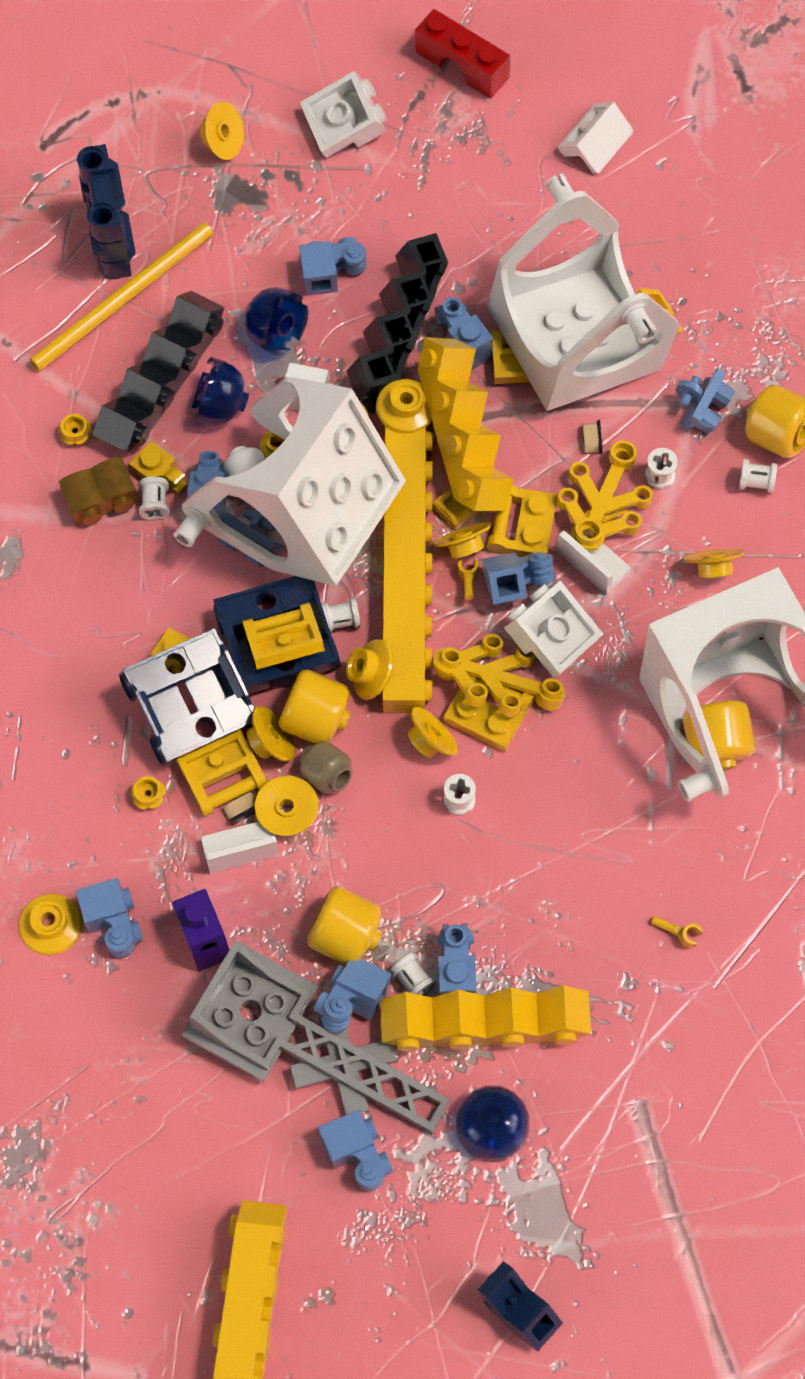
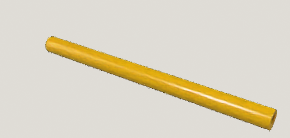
M205 222L200 224L29 358L33 367L39 372L207 241L214 235L210 226Z

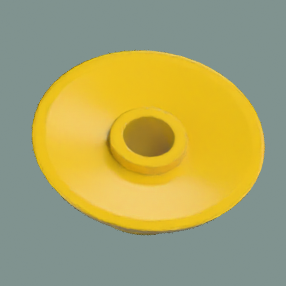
M221 101L209 109L200 126V135L203 143L217 157L223 160H231L239 154L244 142V125L239 112L232 104Z
M401 379L389 383L380 391L376 400L377 415L382 423L391 430L400 433H413L431 423L429 407L420 382ZM408 400V401H410L411 403H410V404H404V403H402V401Z
M483 522L458 529L436 539L433 544L436 547L448 546L453 559L471 555L484 548L481 534L490 529L491 523Z
M717 549L688 554L683 559L685 562L698 564L700 578L723 577L733 574L732 560L742 557L745 550Z
M376 639L368 642L363 648L358 647L354 649L349 655L346 663V676L352 681L353 689L361 699H373L385 688L393 666V654L390 645L385 640Z
M256 707L252 714L253 727L247 731V738L252 749L263 759L274 756L281 761L292 760L295 757V744L291 734L279 728L278 722L280 717L267 707Z
M414 707L411 712V719L415 726L408 732V737L414 747L429 758H432L438 752L447 756L456 755L458 753L457 743L445 725L426 709Z
M295 776L273 778L262 786L255 799V814L259 823L269 832L280 836H292L306 830L314 822L319 808L318 797L313 787L305 780ZM285 805L293 807L290 812H283L281 810Z
M56 893L40 895L31 900L24 907L18 922L19 935L23 943L30 950L41 955H56L65 952L76 943L83 927L82 914L76 903L70 898ZM47 918H55V922L52 925H43Z

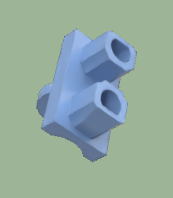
M717 368L712 377L704 379L701 386L699 385L702 380L698 376H693L691 381H679L675 389L676 393L681 397L679 405L687 408L691 402L688 411L679 425L681 428L689 431L691 428L696 427L708 434L715 430L721 420V415L708 408V406L712 402L723 409L728 405L735 393L730 386L722 381L726 375L725 372Z
M250 508L245 510L243 517L251 521L249 526L224 512L220 519L223 523L250 538L269 552L280 555L284 546L260 533L263 529L273 533L276 528L258 510L257 512ZM220 538L218 539V542L235 552L237 551V548ZM245 554L244 557L248 560L259 565L260 567L264 566L260 562Z

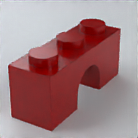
M433 9L415 29V53L440 68L448 59L455 61L465 73L466 84L490 99L510 78V54L438 10Z

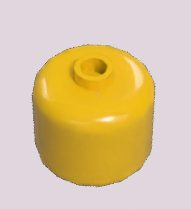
M775 384L764 388L756 399L751 402L747 410L745 433L748 440L784 458H793L805 448V396Z
M304 669L300 671L279 718V728L312 744L322 741L331 742L337 729L340 731L344 730L351 714L350 711L345 710L350 696L348 687L311 670Z
M727 700L700 706L723 770L736 768V762L747 759L754 754L756 744L749 709L745 702ZM687 711L683 715L686 740L692 748L696 749L704 757L689 711Z
M339 886L331 888L322 902L306 940L308 947L344 965H347L349 960L357 961L362 959L367 950L372 952L375 950L382 935V932L377 930L382 915L380 906Z

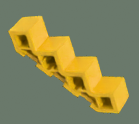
M425 337L417 370L453 497L456 501L473 511H506L514 479L493 468L501 435L481 424L488 391L469 382L476 349L457 339Z
M566 985L539 993L512 987L487 995L459 989L436 997L403 992L380 1000L382 1043L397 1046V1050L401 1052H412L419 1050V1048L450 1047L451 1049L462 1050L476 1045L502 1044L504 1047H520L524 1043L554 1042L557 1045H571L577 1042V1038L591 1034L589 992Z
M242 1200L239 1214H232L229 1237L234 1238L230 1268H224L222 1274L221 1292H226L222 1322L215 1324L213 1334V1347H218L213 1379H264V1368L270 1347L272 1312L278 1291L280 1256L285 1240L287 1205Z

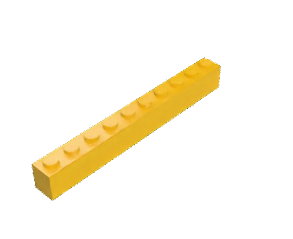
M408 400L402 401V403H404V404H410V403H411V402L408 401ZM385 426V446L406 482L384 514L383 640L391 647L393 666L390 678L383 689V713H411L414 707L425 709V701H432V680H425V669H432V648H425V637H432V616H426V605H432V584H426V574H432V553H426V543H432L433 528L432 522H426V512H433V492H426V482H433V461H426V451H433V431H426L425 427L413 433H400Z

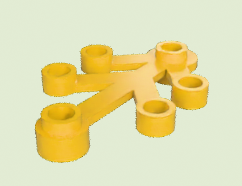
M617 441L611 446L609 454L611 467L600 492H598L589 475L590 469L587 464L575 462L570 466L568 478L571 483L579 485L591 508L588 518L577 502L578 494L574 489L566 487L558 492L557 506L561 510L568 512L574 524L571 530V537L587 551L599 549L603 545L605 537L620 532L634 535L640 530L642 518L634 511L624 513L620 519L601 524L605 515L631 506L645 509L651 505L653 491L645 485L637 486L634 491L613 497L623 472L632 468L636 461L637 449L629 441ZM580 471L584 475L578 476L574 472ZM637 495H644L647 499H640ZM569 497L573 501L567 502L564 501L562 498ZM626 521H633L636 525H628ZM583 535H589L592 538H586Z
M488 634L483 638L482 644L462 651L445 647L439 649L434 654L433 666L436 674L445 680H455L465 694L466 702L473 707L483 706L489 691L498 703L501 714L506 717L517 716L520 712L522 700L518 695L508 693L503 686L535 695L537 705L545 710H557L562 705L565 690L560 681L549 678L541 683L508 673V671L519 667H531L536 659L532 651L526 654L529 657L523 656L525 655L518 646L515 654L484 665L473 662L486 656L493 658L501 654L504 642L496 634ZM469 675L479 678L483 684L473 683Z

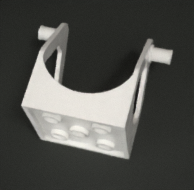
M564 174L558 175L560 182L555 175L546 183V188L550 191L556 204L501 257L487 304L488 310L546 411L663 370L680 325L672 314L646 293L635 294L621 257L618 235L620 224L616 218L586 192H574ZM575 219H582L599 232L597 240L588 248L559 265L534 272H520L516 270L517 264L560 224L568 223Z
M285 377L254 402L250 410L253 418L261 426L285 441L276 451L256 466L233 476H216L189 496L182 504V509L187 516L173 533V536L177 537L176 540L180 544L192 547L201 531L205 529L271 570L337 586L406 480L352 388ZM299 396V414L293 427L289 424L284 413L296 397ZM228 495L239 497L246 501L277 529L288 550L287 558L274 555L223 523L213 507Z
M779 567L652 622L648 626L639 681L676 749L697 772L690 777L678 781L680 792L687 802L709 791H713L720 798L729 794L724 771L696 696L703 689L719 680L732 676H762L775 680L791 689L797 700L805 707V685L799 680L792 667L786 642L787 626L801 632L805 638V612ZM687 708L704 757L696 749L692 748L680 732L681 721Z

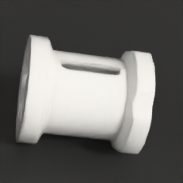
M657 448L648 455V467L645 478L648 485L653 489L663 490L671 487L674 483L678 460L673 451L667 448Z
M743 459L739 489L744 490L746 487L766 489L767 493L773 494L777 464L772 463L770 466L752 464L749 460Z
M156 476L141 479L138 483L139 490L142 492V506L139 508V514L146 520L165 519L169 516V508L166 505V491L169 489V482L165 478Z
M355 597L350 598L349 602L335 605L321 603L331 633L336 628L352 625L355 628L361 627Z
M455 774L446 780L444 784V805L451 814L463 816L473 810L476 792L474 781L464 774ZM458 791L465 792V794L462 795L461 799L455 798V796L458 794Z
M411 953L399 960L389 973L392 974L393 978L397 977L408 992L425 996L435 987L437 981L434 977H429L417 962L419 957L416 953Z

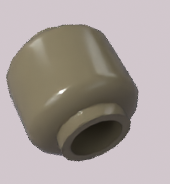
M324 741L311 745L303 751L300 758V774L306 782L324 794L339 792L348 785L353 772L351 758L332 743Z

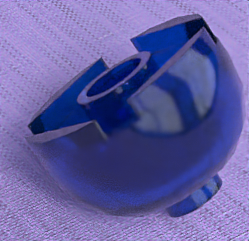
M271 287L260 291L252 298L246 307L244 326L246 334L254 345L276 356L286 354L291 350V348L285 346L293 337L299 341L307 325L309 311L308 306L302 303V299H304L302 295L280 287Z
M211 356L206 364L212 365L209 373L202 372L192 404V408L196 409L199 407L198 413L191 414V420L204 425L219 426L231 421L237 411L244 412L249 393L244 392V379L235 366Z
M486 1085L473 1090L462 1101L456 1114V1133L461 1144L471 1156L484 1162L507 1160L508 1157L513 1156L523 1148L529 1135L530 1116L525 1103L514 1091L503 1086Z

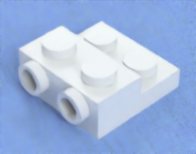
M355 71L300 102L320 151L326 158L353 142L360 147L386 132L382 123L387 121V117L378 103L374 105L371 99L376 96L373 86L367 78L362 80Z
M561 581L549 588L546 584H543L529 596L533 602L527 607L522 603L507 615L510 622L504 627L526 655L532 651L553 678L560 675L604 635Z

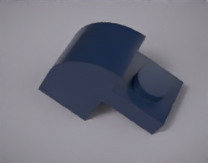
M504 1261L487 1277L486 1281L478 1289L485 1299L484 1304L515 1335L537 1352L563 1324L551 1306L531 1291L514 1268Z

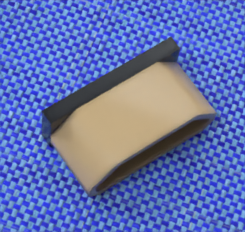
M597 420V423L582 424L584 453L602 454L603 445L600 420Z
M253 793L245 794L228 803L223 808L232 826L255 814L256 798Z

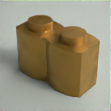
M122 456L105 460L91 469L72 473L58 481L76 525L95 524L105 514L128 511L133 507L134 503L139 501Z

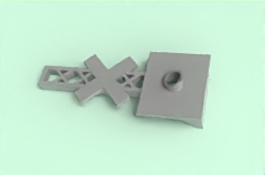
M236 941L233 943L192 1012L190 1022L182 1037L263 1083L281 1052L284 1051L302 1061V1063L290 1066L296 1089L334 1079L337 1082L346 1115L359 1109L361 1114L369 1112L366 1100L368 1098L424 1131L433 1134L451 1099L388 1065L397 1062L393 1045L379 1041L356 1047L350 1043L347 1030L341 1033H333L325 1029L321 1022V1015L318 1017L321 1027L302 1017L319 986L246 945ZM248 1005H254L260 1009L261 1016L255 1021H247L242 1018L241 1010ZM296 1026L304 1029L307 1042L296 1045L288 1042ZM313 1035L319 1038L314 1040ZM326 1045L329 1055L319 1058L316 1047ZM310 1049L311 1055L305 1052V1050ZM370 1069L372 1078L361 1081L359 1072ZM377 1070L383 1073L384 1075L378 1076ZM392 1080L401 1083L404 1096L390 1100L384 1096L381 1083ZM370 1086H374L376 1091H374L373 1089H371V1088H369V1087H370ZM410 1089L417 1093L411 1094ZM428 1098L439 1105L430 1122L417 1115L414 1101ZM407 1104L408 1109H406L405 1107H403V1106H401V1105Z

